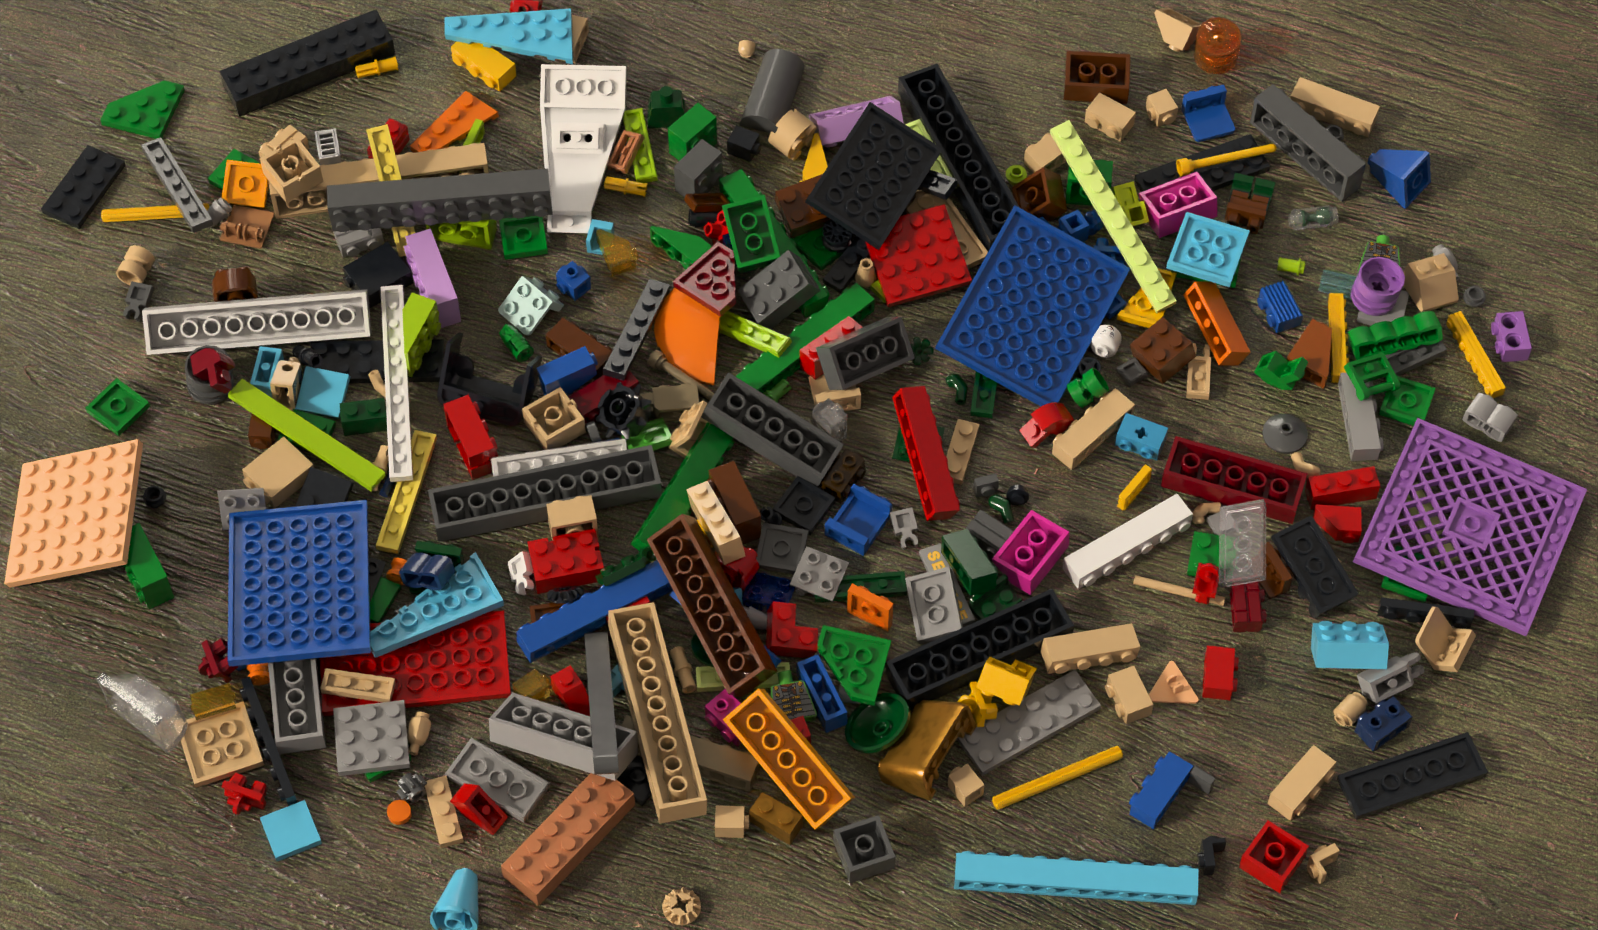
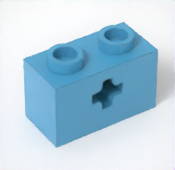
M1126 413L1117 432L1115 446L1124 451L1140 454L1146 459L1157 461L1167 439L1168 428Z

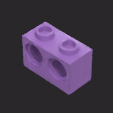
M1523 311L1497 313L1495 321L1491 323L1492 335L1496 336L1495 350L1497 354H1500L1501 362L1528 360L1532 347Z

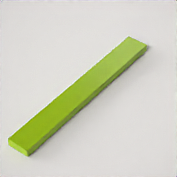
M241 379L228 393L229 399L372 492L385 477L383 470L244 379Z

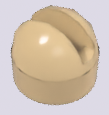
M749 40L740 41L738 46L739 54L744 58H750L755 52L756 44Z

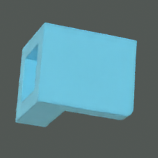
M592 219L586 238L588 253L609 255L614 238V225L612 222Z

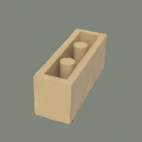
M1313 745L1272 791L1268 805L1290 821L1295 815L1300 816L1307 807V801L1310 798L1314 800L1322 790L1320 788L1324 782L1328 784L1335 776L1334 768L1336 761Z

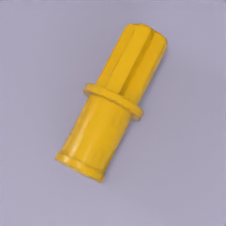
M395 56L379 61L375 59L374 62L355 67L358 78L376 74L380 76V73L399 70Z
M606 177L604 188L623 192L624 195L630 193L645 197L648 183L630 181L629 178L624 180Z

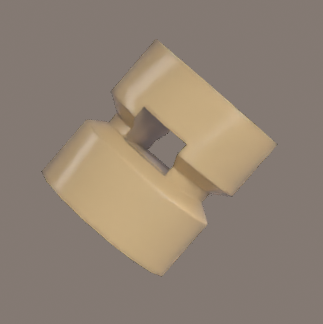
M133 245L129 247L124 256L125 260L121 262L116 271L117 277L127 285H130L131 281L143 284L147 272L155 261V257L150 251Z

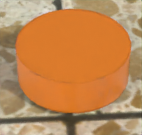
M395 800L389 804L387 815L391 823L403 825L411 818V808L406 801Z

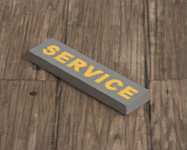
M941 543L919 550L920 558L927 572L950 567L941 553ZM952 570L962 625L965 627L975 623V619Z

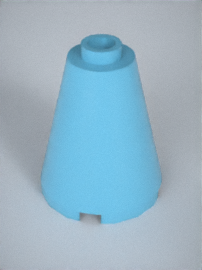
M459 869L455 871L430 916V923L435 930H439V928L442 930L478 929V877L471 869Z

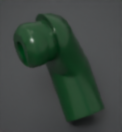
M952 373L946 377V384L956 389L955 403L964 405L966 403L968 386L959 374Z
M992 495L988 500V504L991 508L1001 513L1003 523L1014 521L1009 500L1000 495Z

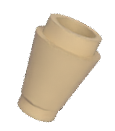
M868 258L860 261L855 275L856 282L863 288H869L877 280L873 262Z

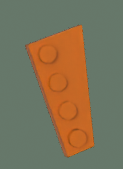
M465 91L410 145V149L415 153L430 149L448 148L453 142L466 138V134L470 132L475 119L483 120L484 123L490 119L493 121L499 117L498 111Z

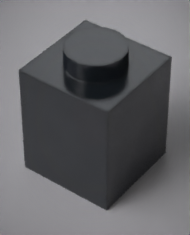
M737 125L727 140V153L751 162L753 157L759 154L762 147L760 134Z

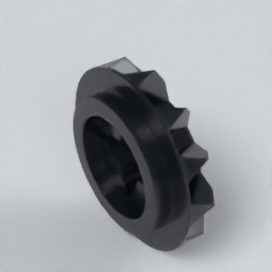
M576 585L562 586L550 590L547 594V599L557 604L570 603L579 600L584 595V590Z

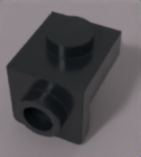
M1210 836L1202 839L1200 853H1197L1198 867L1203 868L1204 876L1214 874L1216 866L1214 852H1223L1225 850L1226 838Z

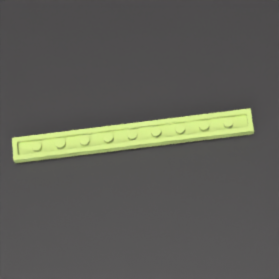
M1070 120L1050 129L1051 136L1155 312L1159 313L1175 305L1177 300Z

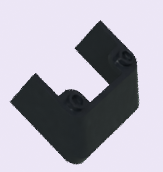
M458 332L446 344L437 393L438 401L443 405L469 395L472 402H477L481 418L508 426L517 425L523 419L522 408L530 404L538 382L536 368L541 366L542 356L538 355L527 365L525 374H521L515 379L513 387L473 375V361L468 356L459 354L463 333Z

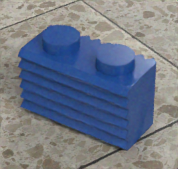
M1285 281L1260 289V294L1257 298L1259 308L1261 310L1264 309L1268 325L1273 327L1276 333L1301 325L1303 315Z

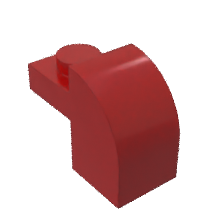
M1052 402L1032 412L1031 416L1033 418L1019 431L1028 444L1036 448L1050 434L1058 435L1069 428L1074 418L1064 404Z

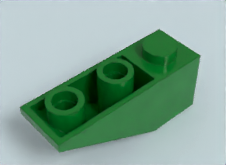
M656 226L650 227L651 242L656 247H661L666 251L672 260L680 262L685 270L712 247L700 236Z

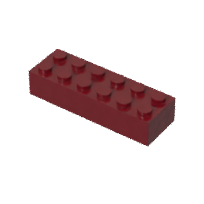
M1175 436L1163 472L1161 487L1293 524L1308 473Z

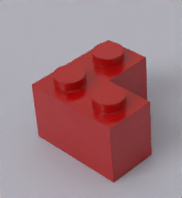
M773 601L767 610L766 647L778 656L810 658L814 656L817 652L818 628L795 626L796 604Z

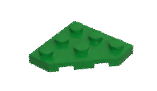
M164 80L110 102L100 119L101 124L154 139L162 138L185 92L184 85Z
M823 625L817 650L852 701L875 706L891 647V640Z

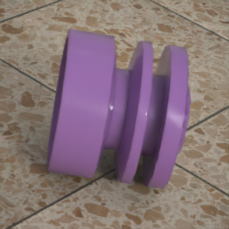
M1374 257L1365 261L1360 267L1351 288L1353 304L1367 315L1380 316L1390 312L1395 306L1404 286L1405 276L1403 270L1396 262L1389 258Z

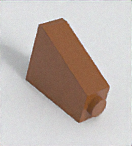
M1312 319L1286 360L1292 361L1300 357L1305 358L1308 364L1305 368V375L1302 378L1324 389L1329 375L1332 328L1323 322Z

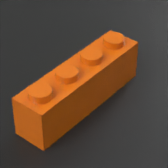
M1195 281L1183 294L1218 365L1238 366L1251 352L1216 283Z

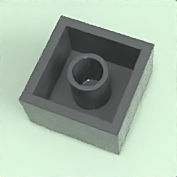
M703 139L699 141L674 166L675 191L685 198L686 194L709 193L714 186L719 185V179L723 178L722 152Z
M879 815L833 830V842L849 883L895 869L896 856Z

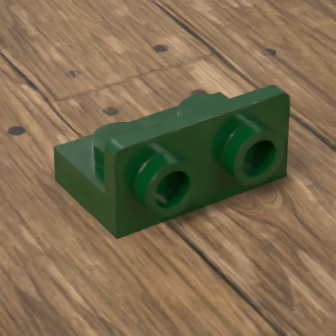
M1004 574L996 579L995 590L971 596L969 608L972 614L978 620H981L1018 604L1023 599L1008 584V577Z

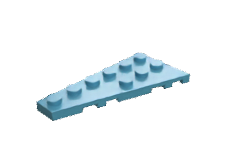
M571 8L445 17V38L447 40L467 44L475 42L483 44V47L487 48L495 46L502 48L503 51L533 57L540 55L547 57L548 60L555 61V59L565 60L568 64H573Z
M473 553L470 556V560L463 565L459 564L455 567V573L443 589H426L415 597V601L412 604L398 610L399 614L391 620L386 619L370 632L371 651L375 658L504 606L501 595L477 553Z

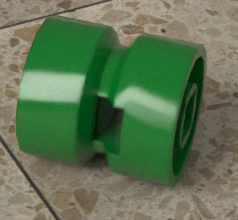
M1094 367L1083 373L1082 379L1076 378L1067 384L1070 395L1081 408H1085L1094 402V397L1100 398L1109 392L1107 382Z

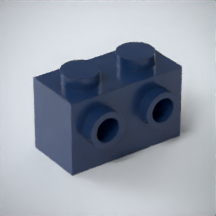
M1393 696L1388 701L1385 699L1380 701L1372 712L1363 713L1357 719L1355 732L1374 752L1407 729L1412 716Z

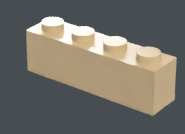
M1302 77L1299 78L1290 97L1292 101L1297 102L1306 113L1315 117L1316 120L1337 125L1340 128L1365 137H1369L1380 109L1379 105Z
M1116 388L1110 393L1107 392L1100 398L1097 405L1094 407L1090 406L1085 411L1081 419L1074 420L1064 434L1060 433L1055 437L1052 454L1073 470L1120 428L1126 413L1134 415L1135 404Z
M708 481L686 489L691 508L723 564L726 565L745 557L741 537Z
M1131 623L1044 638L1040 652L1048 674H1062L1068 670H1085L1092 666H1108L1121 661L1130 662L1137 658L1140 644Z

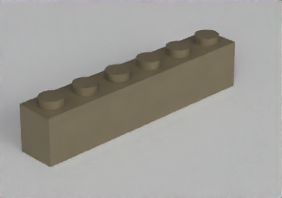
M625 716L622 727L635 730L632 716ZM690 735L701 777L747 792L751 791L759 772L760 764L750 752H741L729 745H719L707 738H697ZM638 743V754H637V756L642 757L641 751H640V747H639V743Z

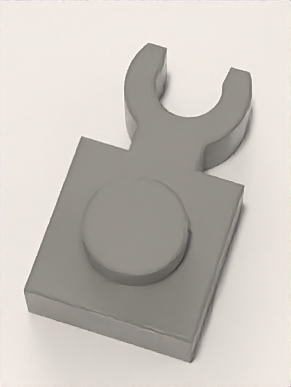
M913 508L890 512L895 536L902 535L901 548L906 550L905 542L907 540L913 541L914 547H917L918 539L912 534V532L918 531Z

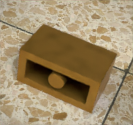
M763 792L749 810L750 823L788 845H791L803 827L802 814Z

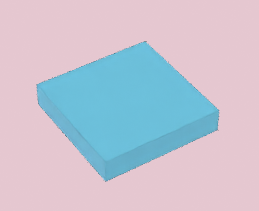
M306 366L295 409L306 413L340 419L339 403H344L350 375Z
M305 800L260 817L277 862L322 844Z

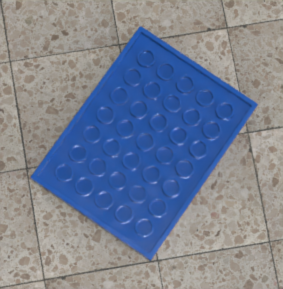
M1014 205L935 349L1039 406L1052 402L1058 403L1130 268Z
M367 500L229 513V667L371 653Z

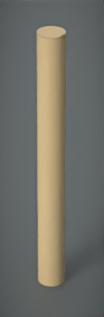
M1135 575L1133 582L1135 585L1192 599L1196 598V594H1192L1193 589ZM1216 595L1215 599L1210 598L1209 603L1224 606L1225 597Z

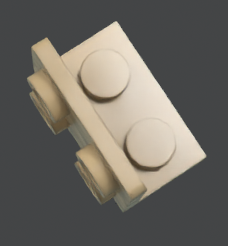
M824 374L816 380L809 376V385L817 416L861 409V392L859 387L856 388V385L844 390H829Z

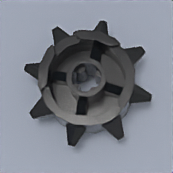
M619 382L614 390H607L601 397L598 404L600 414L596 417V422H602L608 427L607 438L613 433H617L628 440L630 437L638 436L640 431L646 426L652 413L650 407L652 402L651 400L644 399L639 394L640 384L631 389Z

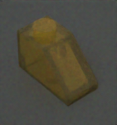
M602 229L596 230V241L611 277L636 269V260L639 259L635 247L631 248L628 240Z

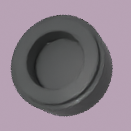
M594 420L586 423L592 443L601 442Z

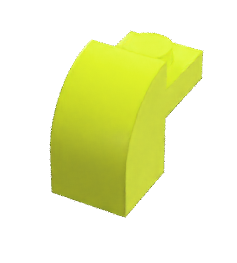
M1134 181L1111 187L1115 198L1132 226L1149 222L1144 201L1139 202Z

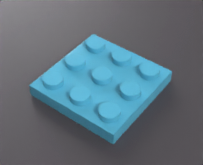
M1186 212L1166 268L1230 287L1250 230Z

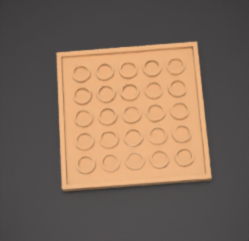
M139 439L28 462L22 465L4 584L11 588L127 564L143 443Z

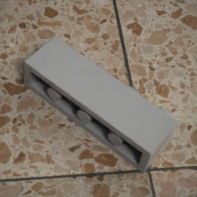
M1341 373L1338 389L1351 461L1378 460L1380 451H1383L1384 444L1383 438H1379L1378 431H1380V420L1375 417L1377 410L1376 399H1372V396H1369V399L1360 401L1356 396V389L1348 374ZM1373 381L1366 382L1365 385L1371 387L1373 386Z

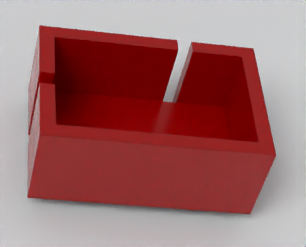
M469 395L443 404L447 428L454 442H461L456 444V447L472 480L492 473L491 458L499 457L496 451L498 447L494 437H489L487 433L489 428L485 419H480V409L477 402H472Z
M595 528L553 536V541L543 538L527 542L537 594L546 593L562 586H582L597 583L595 576L600 574V570L604 568Z

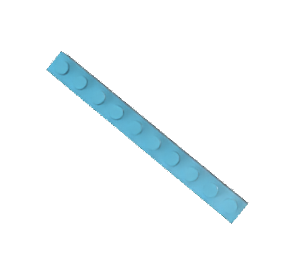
M971 851L956 853L954 889L1196 905L1199 869L1187 865L1168 867L1166 864H1156L1149 866L1140 862L1120 864L1118 861H1107L1106 863L1096 862L1092 859L1073 861L1066 857L1059 859H1048L1045 856L1028 858L1019 854L999 856L997 853L982 855Z

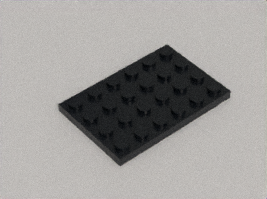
M869 102L805 203L879 250L943 149Z

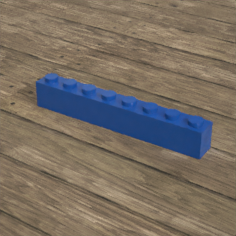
M658 560L646 564V567L608 586L602 585L599 590L593 593L588 592L582 595L579 600L573 603L562 605L559 610L553 613L544 614L538 621L532 624L526 623L521 626L517 631V643L529 662L532 663L583 637L584 633H591L607 625L606 617L609 610L624 608L645 596L652 602L673 591Z

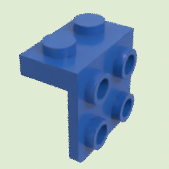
M1224 84L1211 86L1199 91H1191L1183 96L1181 110L1196 142L1206 141L1235 132L1234 123L1225 106L1227 90Z

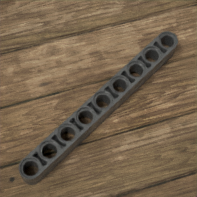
M608 632L584 633L594 775L619 773Z

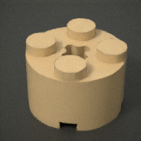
M794 109V111L790 110L775 125L778 129L776 133L771 132L768 142L785 156L795 161L800 156L801 149L805 145L807 147L811 145L817 126L797 109Z

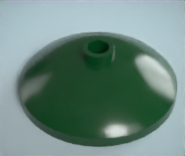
M894 693L878 694L875 706L861 703L851 713L845 727L847 742L854 750L861 753H875L889 748L902 737L908 727L911 716L909 705L900 695Z

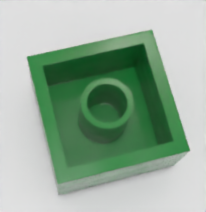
M699 103L695 104L668 127L669 153L679 161L702 139L713 147L717 144L716 116Z
M1093 160L1111 189L1113 161ZM1069 166L1066 204L1093 206Z

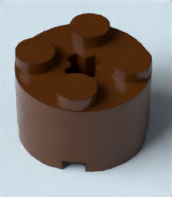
M248 267L220 269L215 272V277L212 280L214 302L258 298L256 278Z

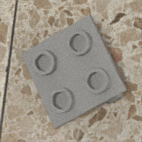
M264 488L217 490L223 530H229V513L268 509L265 503Z
M806 546L790 586L795 587L796 594L804 596L805 593L809 592L833 601L849 562Z

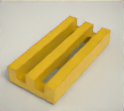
M1146 464L1119 495L1118 508L1124 511L1150 481L1152 468Z

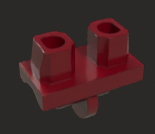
M223 638L214 643L205 640L201 644L206 656L202 658L203 662L198 666L199 673L204 676L208 675L209 678L221 677L225 683H229L232 680L230 673L238 668V666L229 667L228 656L223 657V655L228 653V641Z

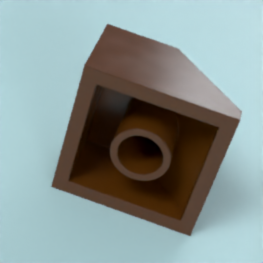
M1042 167L1012 187L1013 197L1018 206L1037 218L1043 216L1048 222L1067 212L1061 175L1045 167Z

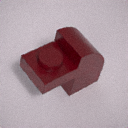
M211 348L202 349L190 356L194 376L207 382L210 381L211 388L224 394L232 390L229 370L235 368V363L229 356Z

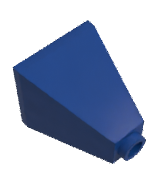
M1379 149L1376 154L1372 153L1368 158L1367 163L1370 165V172L1405 209L1431 183L1430 153L1427 151Z

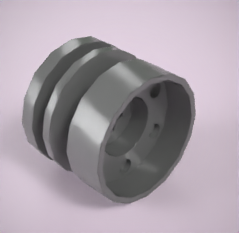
M205 345L193 350L185 361L186 386L189 395L195 401L213 405L227 399L228 393L224 394L211 388L210 381L207 382L194 376L190 356L205 348L214 349L229 357L230 355L224 349L217 346ZM233 369L229 370V373L231 376V387L233 389L234 379Z

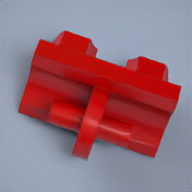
M723 210L717 214V221L714 224L708 222L703 228L706 237L712 238L713 245L717 242L723 244L730 237Z
M1198 563L1192 594H1196V602L1209 604L1210 598L1215 599L1221 567H1216L1212 563Z
M235 773L230 781L224 780L221 787L225 789L224 795L229 797L227 804L233 806L232 812L239 815L242 810L249 812L252 806L264 810L267 792L265 783L255 781L250 790L245 788L247 778Z

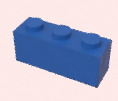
M817 654L797 662V677L799 681L803 680L805 682L817 717L825 733L845 726L847 724V711L819 655Z
M1170 751L1165 758L1161 756L1154 766L1156 770L1153 775L1148 774L1141 785L1143 789L1140 793L1135 792L1129 801V805H1131L1129 815L1152 829L1156 827L1187 783L1193 770L1192 764Z

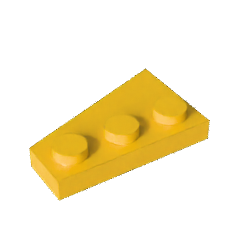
M1158 268L1172 292L1177 273ZM1140 288L1130 298L1126 307L1118 313L1117 320L1150 328L1159 319L1164 317L1166 309L1156 313L1144 291Z

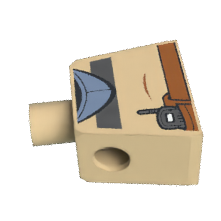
M290 357L288 361H278L270 382L272 398L291 411L296 408L303 379L301 362L298 358Z

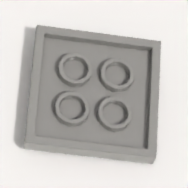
M404 700L333 708L339 776L410 768Z

